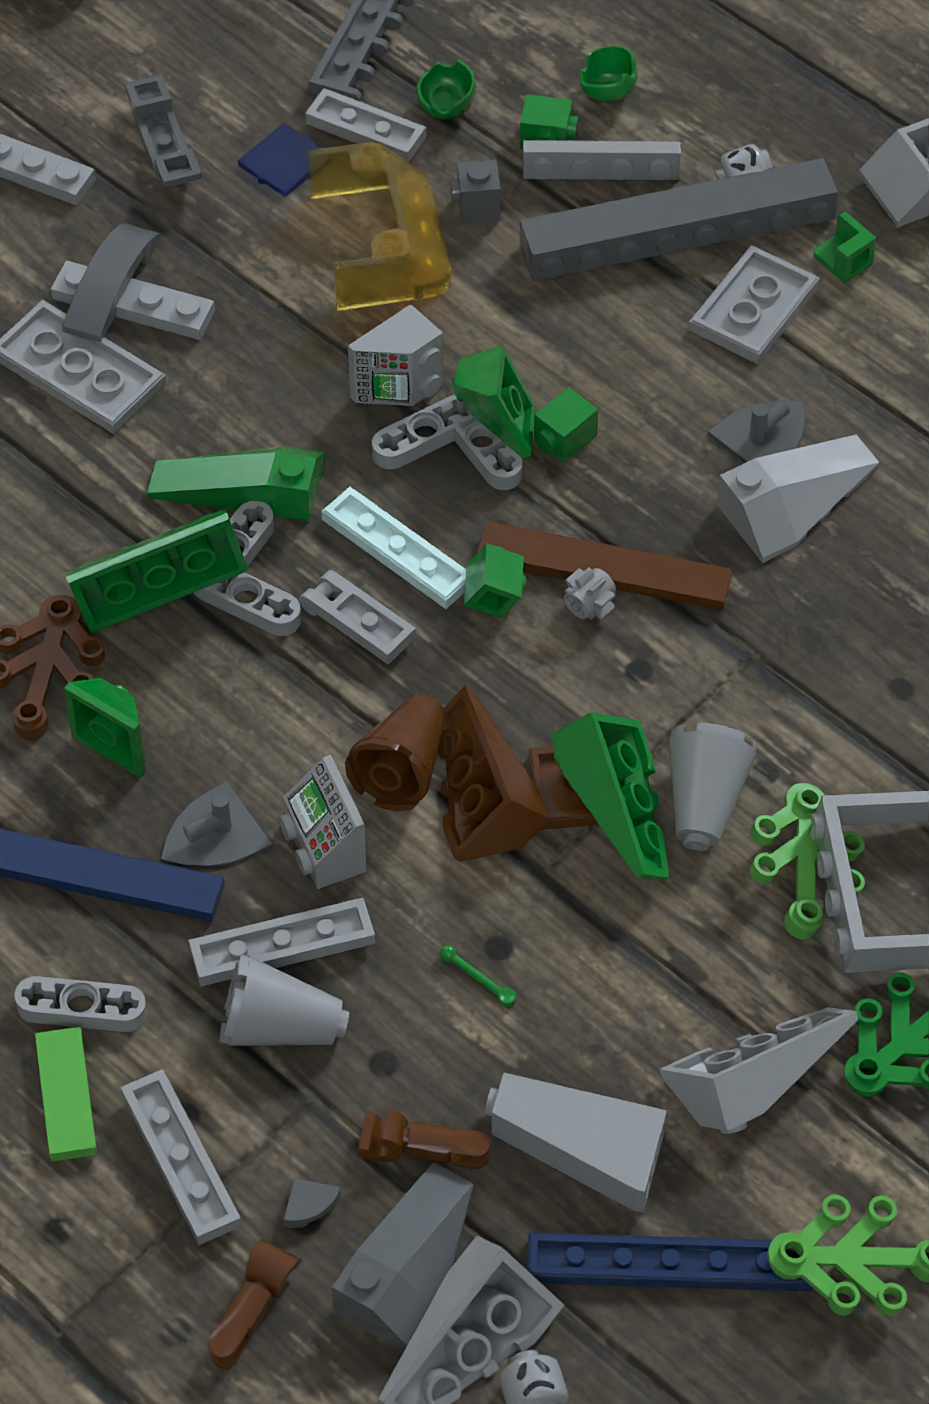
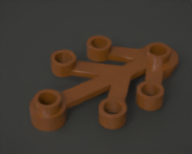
M52 596L46 599L40 606L39 616L18 627L14 625H3L0 627V652L4 654L17 652L21 648L22 643L45 632L42 643L7 662L0 659V671L4 672L0 676V689L6 687L11 682V679L35 667L26 700L21 702L12 714L14 730L23 739H37L43 736L48 729V717L43 704L54 668L67 684L74 681L94 679L90 673L80 671L62 649L61 643L64 635L78 648L79 657L83 664L97 666L105 659L102 640L97 637H90L80 625L82 613L76 599L71 596ZM6 637H14V638H15L14 640H12V641H10V642H4V641H2V640H3L4 638H6ZM89 649L98 650V652L94 654L85 653ZM27 715H35L31 718H25Z

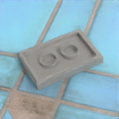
M751 245L689 321V331L759 364L818 289L820 277Z

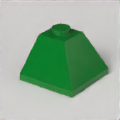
M503 345L459 359L456 376L452 379L453 391L458 401H464L471 415L523 459L531 457L536 406Z
M102 678L69 682L64 691L72 738L137 777L142 778L146 773L140 723L133 695L123 686H114Z

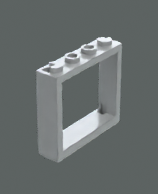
M929 791L821 796L816 813L810 815L813 826L810 836L812 840L818 841L820 850L817 856L818 874L820 878L826 879L828 889L825 894L826 913L829 917H834L836 929L833 933L834 949H838L839 954L842 956L845 973L929 968V934L865 937L841 827L848 825L929 822Z

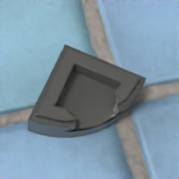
M294 1178L284 1216V1227L308 1226L309 1222L319 1219L326 1213H330L337 1205L341 1196L340 1187Z

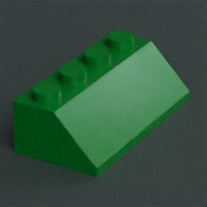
M223 509L175 529L165 531L160 535L135 545L125 547L120 551L92 562L84 563L77 568L67 571L66 578L90 633H94L247 572L249 569L228 514Z

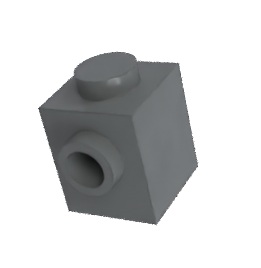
M497 160L458 162L457 179H450L452 203H459L461 224L500 221L501 189Z

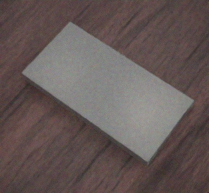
M42 299L0 338V364L115 434L166 385V375L105 337L99 343L63 332V323L67 314Z

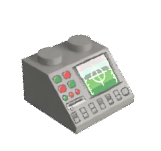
M410 304L348 345L350 398L355 403L413 406L425 397H431L436 394L444 385L443 332Z
M328 755L313 766L283 796L284 815L279 816L280 826L286 840L294 839L298 848L295 851V856L303 876L310 874L317 889L367 872L364 822L332 756Z

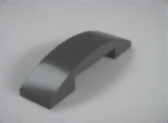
M162 74L125 83L126 93L140 138L160 184L166 188L202 179V172L192 148L188 149L174 114L172 98Z
M123 223L106 237L90 261L77 287L63 323V332L99 343L102 341L116 317V303L139 264L146 265L160 241V233Z

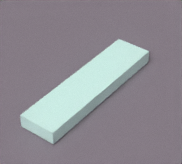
M352 487L347 488L322 510V520L443 608L447 609L465 593L466 569Z

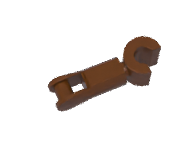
M387 1110L386 1120L380 1118L375 1113L366 1111L359 1153L370 1161H394L401 1156L403 1147H407L406 1156L445 1163L449 1162L470 1169H480L488 1162L490 1139L483 1132L463 1129L453 1130L450 1127L412 1121L411 1127L408 1129L407 1119L394 1110Z
M263 1239L255 1244L246 1266V1281L225 1313V1318L221 1320L208 1342L211 1359L216 1366L230 1368L237 1363L249 1341V1337L254 1334L273 1302L272 1295L279 1297L289 1287V1282L286 1279L302 1262L301 1258Z

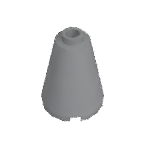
M697 723L696 731L684 732L685 724L671 731L669 741L675 836L683 841V846L687 849L707 851L709 846L717 845L721 839L756 758L757 743L753 740L751 745L745 742V733L723 725Z
M240 954L228 991L225 1005L226 1017L228 1018L227 1022L221 1025L219 1043L227 1046L333 1045L335 1037L344 1038L349 1011L342 1010V1000L257 959Z

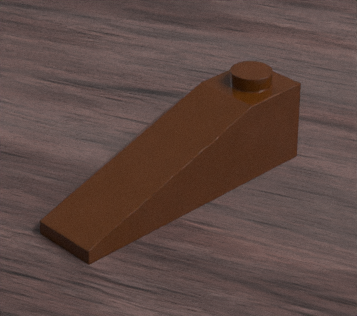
M465 685L443 708L446 718L439 744L440 758L446 760L447 779L441 782V794L448 797L449 811L448 814L443 816V830L454 859L460 862L522 848L550 819L537 787L472 688Z

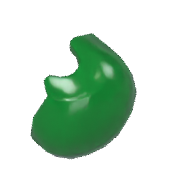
M607 46L591 51L586 55L584 70L579 69V82L582 92L590 99L604 103L625 98L635 88L638 78L635 56L630 49L620 46Z
M456 60L452 65L436 62L428 72H425L420 77L417 84L416 92L420 107L438 119H454L468 111L476 94L473 70L461 60Z

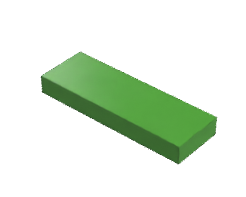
M81 1027L35 1033L51 1162L97 1155Z

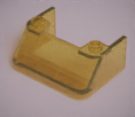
M375 142L309 150L310 194L312 199L389 188L398 224V229L382 231L373 238L371 242L372 257L334 263L337 311L435 297L448 291L451 286V266L428 177L385 146Z

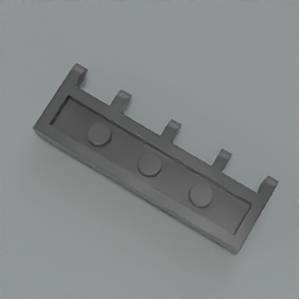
M354 0L309 81L310 92L319 95L323 88L360 102L362 94L359 90L353 88L358 79L364 81L372 80L375 70L370 65H367L371 54H386L389 44L386 40L381 39V36L386 27L392 29H399L401 27L403 18L398 13H395L398 5L412 6L415 0Z

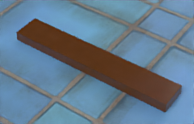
M486 521L478 547L479 551L488 543L524 556L523 572L566 580L578 568L583 571L588 567L592 570L598 568L611 577L616 590L723 611L733 572L732 568Z

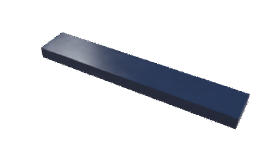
M0 829V876L213 922L225 886L223 876Z
M528 1233L527 1271L543 1284L813 1292V1287L802 1278L787 1280L774 1273L767 1258L768 1248L772 1240ZM785 1249L786 1254L790 1258H800L795 1251Z

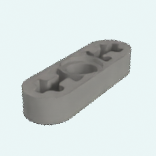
M32 976L22 980L17 985L14 993L18 1014L22 1019L31 1023L131 1032L140 1028L147 1018L144 994L138 988L130 985ZM35 994L43 995V999H39L37 1005H29V1000H33ZM57 995H60V1009H55L54 1003H57ZM77 996H87L94 1001L89 1010L80 1013L69 1009L68 1004ZM102 999H106L108 1004L105 1005L106 1013L104 1014L102 1013ZM124 1003H132L133 1008H130L126 1015L119 1014V1009L123 1008Z

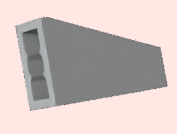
M503 1073L499 1089H490L485 1108V1115L492 1116V1135L635 1212L644 1213L665 1134L667 1110Z

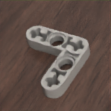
M455 395L449 396L381 429L372 438V458L379 467L384 469L400 468L455 441L487 483L493 488L509 490L519 485L522 480L521 457L475 419L465 402L458 401ZM421 426H430L436 430V433L429 437H421L415 433V430ZM486 436L493 440V443L487 447H477L471 441L475 437ZM497 456H498V463L502 466L503 469H498V470H497V460H496V457H497Z
M246 502L230 518L238 543L244 549L242 553L247 567L274 531L273 511L265 502ZM248 521L254 522L248 529ZM245 572L194 592L195 596L277 636L292 634L301 624L300 603L297 598ZM242 591H251L257 595L253 602L245 604L239 603L234 599ZM284 611H288V612H289V616H288V615H285V614H282V613H283ZM274 613L279 614L281 616L279 618H276L274 616Z

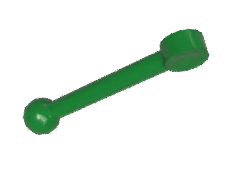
M445 945L441 948L439 956L442 961L454 963L497 995L498 1002L502 1007L509 1008L516 1003V993L513 989H502L459 957L453 946Z

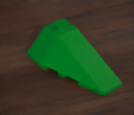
M282 446L156 461L147 491V498L237 511L246 502L259 501L265 502L271 507L273 516L310 521L326 460V452Z
M590 712L550 734L555 748L554 757L556 763L562 769L563 775L636 877L664 881L669 878L664 834L661 828L654 822L653 810L660 807L659 797L655 792H650L648 777L655 773L654 760L641 721Z

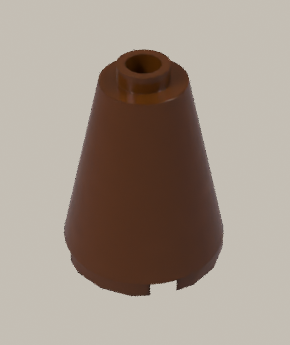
M413 695L354 744L346 758L345 769L348 780L361 796L366 791L376 798L374 805L393 811L411 810L419 804L428 793L446 718L442 706L429 696Z

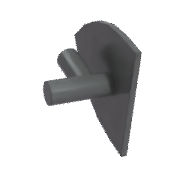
M799 401L757 403L739 409L712 427L708 434L745 463L758 457L796 449L802 440L805 423L803 403Z
M225 782L191 802L177 817L166 837L161 861L183 867L212 868L234 864L252 857L271 847L272 843L229 783Z

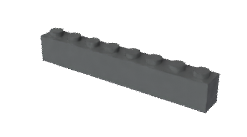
M824 158L767 169L761 172H752L520 220V249L532 281L555 278L560 275L594 270L599 267L632 262L642 258L671 254L676 251L700 246L705 247L715 243L744 239L758 234L783 231L792 227L835 219L838 191Z

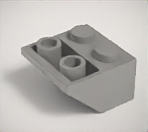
M929 118L896 130L859 169V176L897 228L929 216Z

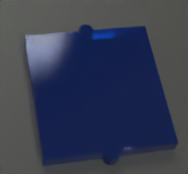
M283 123L238 160V166L256 177L259 184L265 183L286 197L331 160V153L311 141V136H303Z

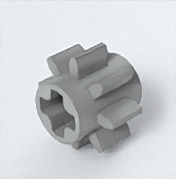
M588 567L583 571L578 568L565 580L569 586L565 590V604L578 618L586 619L588 617L592 620L597 616L599 619H602L615 607L611 600L615 597L616 586L611 577L603 570L598 568L592 570Z

